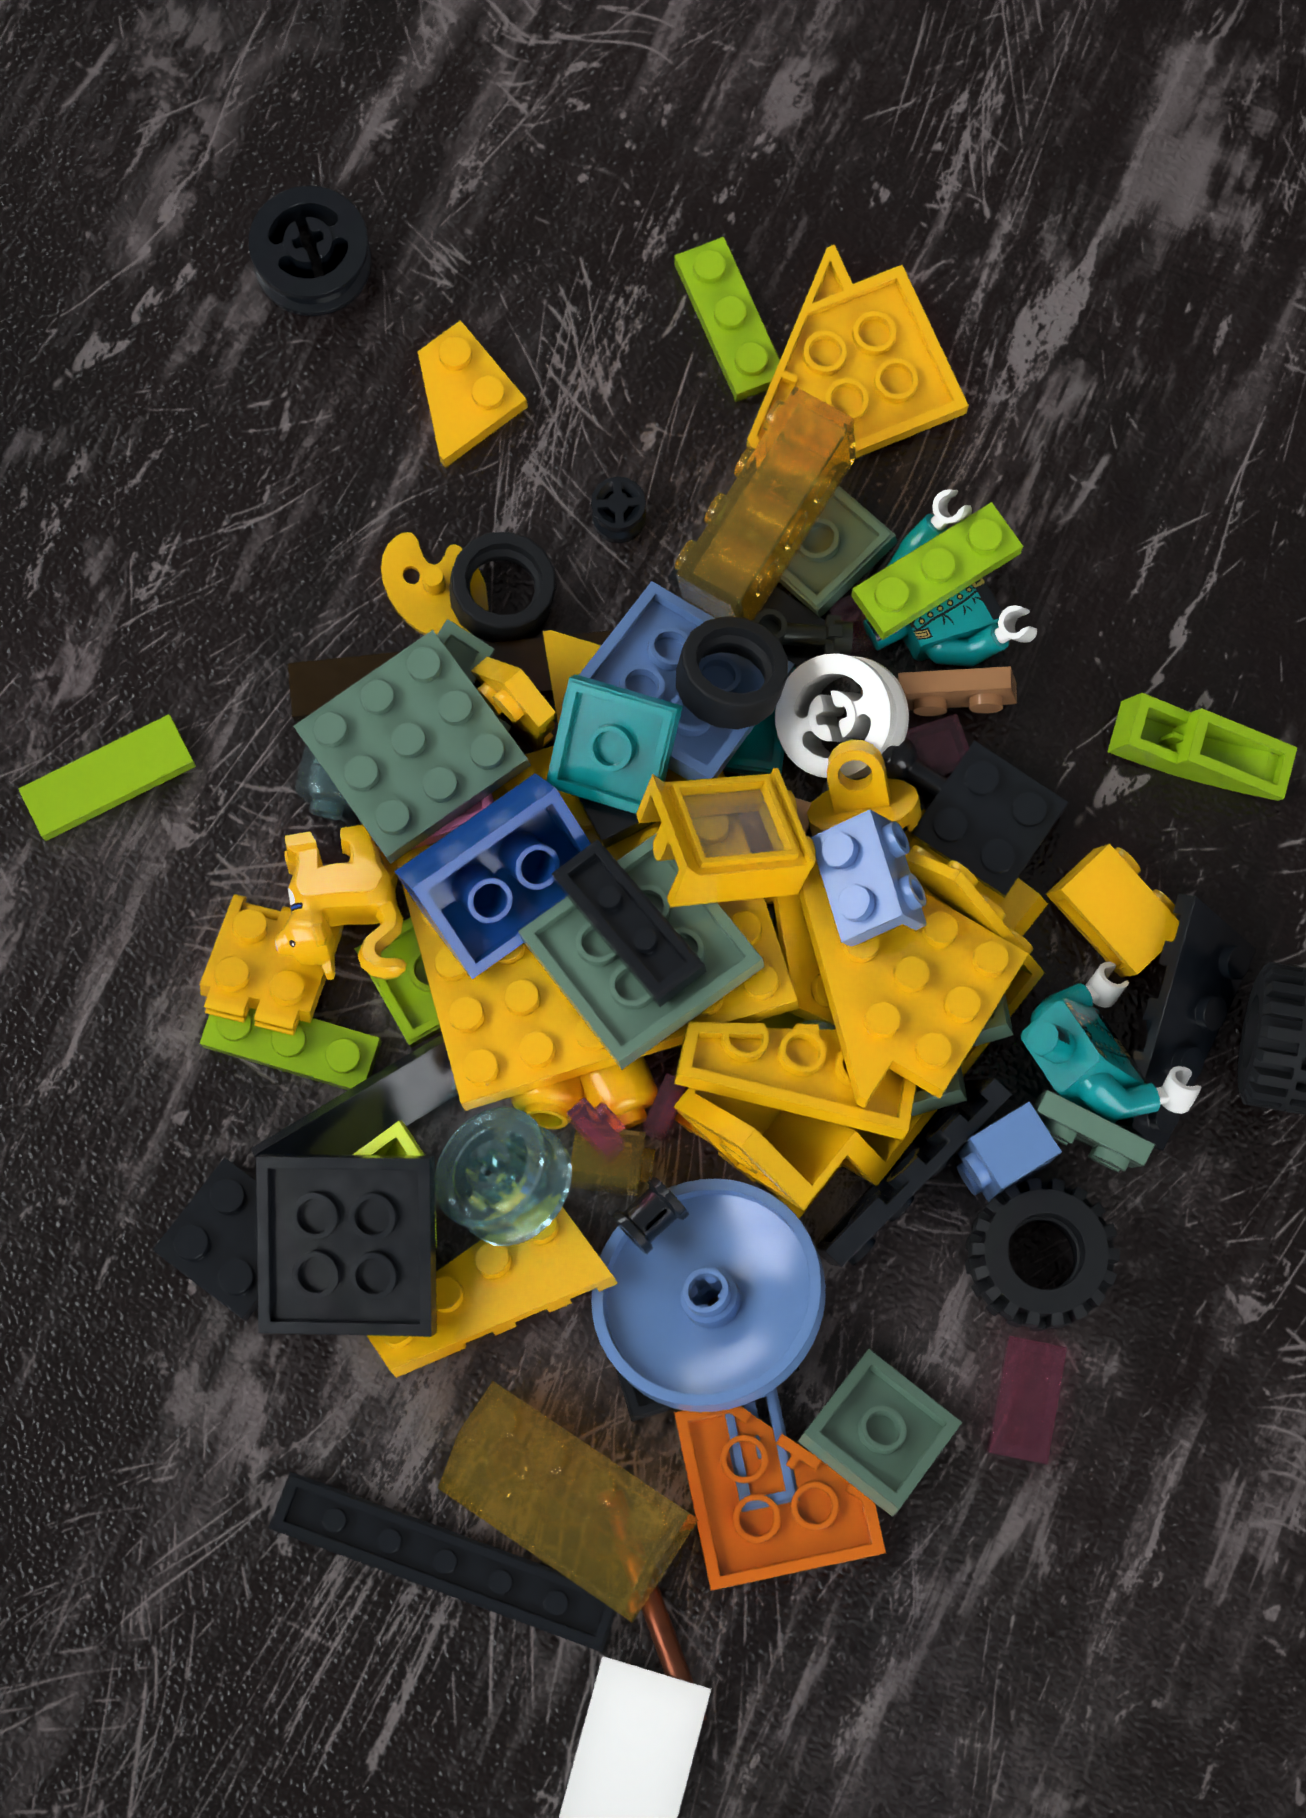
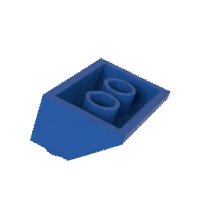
M534 773L394 872L425 918L467 974L474 979L524 943L518 932L520 929L567 897L554 882L552 873L591 843L556 787Z

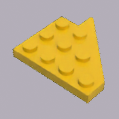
M835 245L827 247L747 438V449L768 494L808 478L818 468L824 472L967 413L969 405L903 265L853 284Z
M815 860L814 867L810 870L799 892V898L856 1104L865 1108L889 1069L940 1099L1029 953L925 893L926 905L922 907L927 923L926 926L914 930L902 924L858 945L848 946L841 942L818 863Z

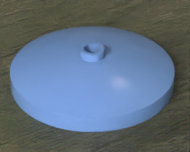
M700 1179L684 1182L668 1189L682 1203L689 1215L684 1220L675 1219L651 1242L653 1249L647 1255L630 1240L619 1226L614 1230L605 1244L600 1258L618 1284L600 1292L597 1288L592 1290V1317L598 1339L607 1357L619 1373L638 1391L654 1401L672 1408L693 1412H716L736 1408L761 1398L783 1383L797 1369L812 1347L821 1325L825 1306V1277L817 1248L804 1225L794 1212L775 1196L753 1185L728 1179ZM718 1297L719 1300L714 1305L708 1306L711 1299Z

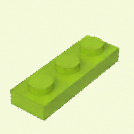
M721 237L675 255L674 265L735 401L738 402L768 390L780 360L725 238Z
M991 502L852 588L851 597L879 637L884 640L1020 555L1023 545Z
M250 1008L244 1023L209 1014L199 1043L206 1049L349 1090L371 1077L382 1041L379 1037L312 1018L311 1023L299 1020L295 1034L289 1035L254 1026L256 1009Z

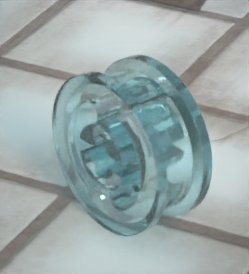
M512 1107L488 1109L476 1114L463 1123L445 1145L435 1172L437 1200L449 1218L459 1225L468 1228L472 1234L482 1241L496 1246L520 1244L542 1232L555 1219L564 1205L572 1178L570 1156L565 1145L556 1135L541 1127L534 1118L524 1111ZM489 1169L493 1173L487 1177L485 1174ZM517 1176L521 1177L519 1183L514 1181Z

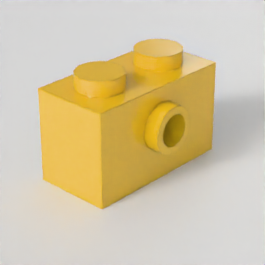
M1111 844L1095 848L1087 854L1046 895L1106 962L1116 964L1114 971L1120 977L1138 975L1162 952L1165 941L1172 942L1175 940L1180 921L1176 918L1177 914L1173 913L1175 904L1171 899L1157 889L1152 891L1138 876L1141 869L1135 859L1120 847L1114 849Z

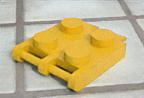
M234 894L199 984L201 996L206 997L204 1004L206 1008L205 1013L244 1023L249 1009L252 1008L256 1009L254 1026L294 1035L299 1020L311 1023L326 981L325 973L321 965L301 964L293 956L280 955L277 951L275 937L284 929L291 915V908L283 906L281 911L246 903V896ZM344 925L330 927L335 940V953Z

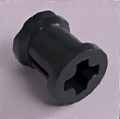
M655 1176L647 1181L649 1188L624 1212L616 1210L611 1215V1218L646 1255L653 1249L651 1242L675 1219L684 1220L689 1215L682 1203Z

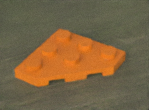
M741 1406L716 1412L684 1410L674 1412L711 1591L886 1553L875 1503L817 1456L784 1434H781L776 1442L773 1428ZM728 1413L735 1417L738 1436L732 1439L729 1436L725 1414ZM756 1435L760 1437V1441L755 1438ZM737 1442H740L747 1477L737 1476L733 1471L729 1449ZM776 1444L790 1453L791 1457L786 1466L794 1470L797 1490L791 1502L776 1505L772 1499L765 1496L786 1491ZM756 1447L759 1449L762 1459L758 1458ZM736 1482L748 1483L750 1495L739 1500ZM753 1500L763 1501L770 1506L745 1512L741 1510L746 1503Z

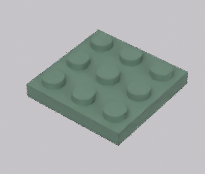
M431 630L293 726L390 864L531 766L528 758L434 630Z
M656 834L617 862L705 964L707 971L661 1007L657 1005L568 897H565L518 931L522 941L621 1070L764 968L763 958L718 903L678 907L669 906L667 896L679 868L676 860L656 861L653 854V841Z

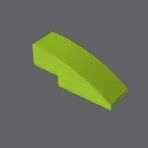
M1140 693L1121 701L1108 753L1209 786L1280 801L1285 798L1298 747L1203 708L1189 712L1145 693Z

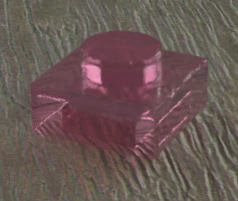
M583 1097L566 1113L568 1122L607 1164L625 1149L624 1139L619 1135L625 1126L603 1102L594 1108Z

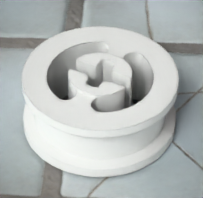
M824 654L802 663L787 678L775 709L777 735L787 756L805 772L822 778H827L828 758L831 753L823 747L821 740L845 742L853 739H865L864 741L873 744L883 754L889 746H899L905 740L909 724L907 699L897 678L886 667L874 660L844 654ZM845 676L852 678L863 690V695L843 691H830L831 695L820 694L828 684ZM846 709L847 717L842 718L839 721L838 725L837 717L844 714V710ZM859 760L848 761L840 767L841 772L850 779L867 777L871 773L870 767Z

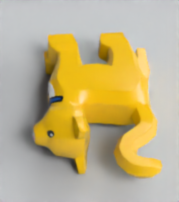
M363 824L344 827L340 830L342 853L350 857L349 862L323 866L319 849L311 832L285 835L287 851H284L285 861L289 874L293 876L288 887L291 915L284 929L275 937V945L279 954L293 956L301 964L321 965L327 980H332L335 977V940L330 927L380 923V926L362 942L358 953L361 968L371 976L385 980L399 977L404 973L407 966L404 959L383 958L381 956V952L402 931L403 917L397 906L395 894L398 876L394 871L398 869L397 860L390 864L380 848L376 846Z

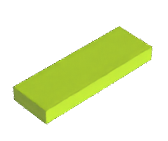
M168 714L18 788L41 837L48 841L196 767L172 717Z

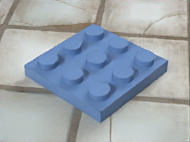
M651 581L579 675L682 705L683 708L668 769L687 780L718 778L754 726L742 729L715 727L698 719L683 705L676 689V668L682 647L692 630L706 620L715 618ZM720 652L707 655L699 663L702 675L712 685L727 692L747 693L758 690L764 683L761 671L750 660L737 654ZM788 661V677L795 665Z

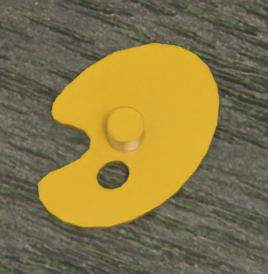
M403 532L390 541L382 556V580L391 604L407 624L423 635H426L431 630H434L437 635L447 619L469 632L459 623L451 608L449 590L451 572L456 557L463 549L455 544L450 545L446 549L442 560L434 565L428 563L424 558L415 535L410 532ZM477 568L470 581L471 596L475 603L484 610L489 611L486 583L479 568ZM407 569H414L419 573L420 578L416 584H409L405 581L403 576Z

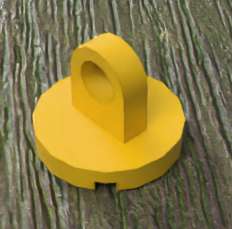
M848 740L840 743L832 750L827 765L829 790L812 801L807 811L812 836L869 809L892 822H897L902 829L907 826L909 832L918 825L922 816L919 796L915 787L903 780L887 778L885 762L881 752L873 744L863 740ZM859 760L870 767L871 773L865 778L855 780L846 777L841 772L840 767L848 761Z

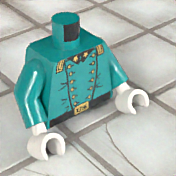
M943 490L937 494L932 505L934 515L927 514L904 537L887 567L946 531V526L949 523L957 524L972 514L971 505H964L953 517L949 514L948 502L957 495L958 490ZM981 578L884 640L879 637L868 619L863 621L867 637L876 650H880L903 638L916 661L930 658L936 664L973 667L1003 651L1009 646V640L1011 639L1027 643L1031 642L1037 635V628L1031 626L1025 627L1016 633V621L1021 616L1027 615L1030 610L1013 605L1002 611L984 578Z
M1113 962L1100 964L1086 986L1082 983H1077L1043 999L1033 1011L1031 1024L1022 1031L1021 1040L1054 1090L1064 1099L1112 1123L1122 1119L1157 1112L1160 1105L1174 1113L1183 1114L1191 1108L1202 1088L1200 1085L1186 1086L1192 1071L1182 1066L1173 1067L1170 1070L1162 1087L1156 1088L1152 1083H1148L1098 1009L1092 1007L1093 1003L1104 1008L1111 1007L1129 984L1128 980L1121 984H1116L1107 979L1116 968V964Z

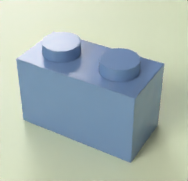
M1029 1101L969 1138L958 1152L962 1163L957 1165V1170L971 1193L977 1195L982 1192L989 1203L1004 1189L1014 1184L1018 1185L1047 1167L1062 1151Z

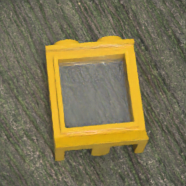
M773 768L771 774L663 782L652 774L636 816L639 823L661 822L653 841L654 857L656 861L676 860L679 868L667 896L670 907L799 894L810 870L814 867L816 852L812 839L805 835L797 815L795 796L790 790H787L779 768Z

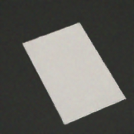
M602 1656L559 1818H677L711 1689Z

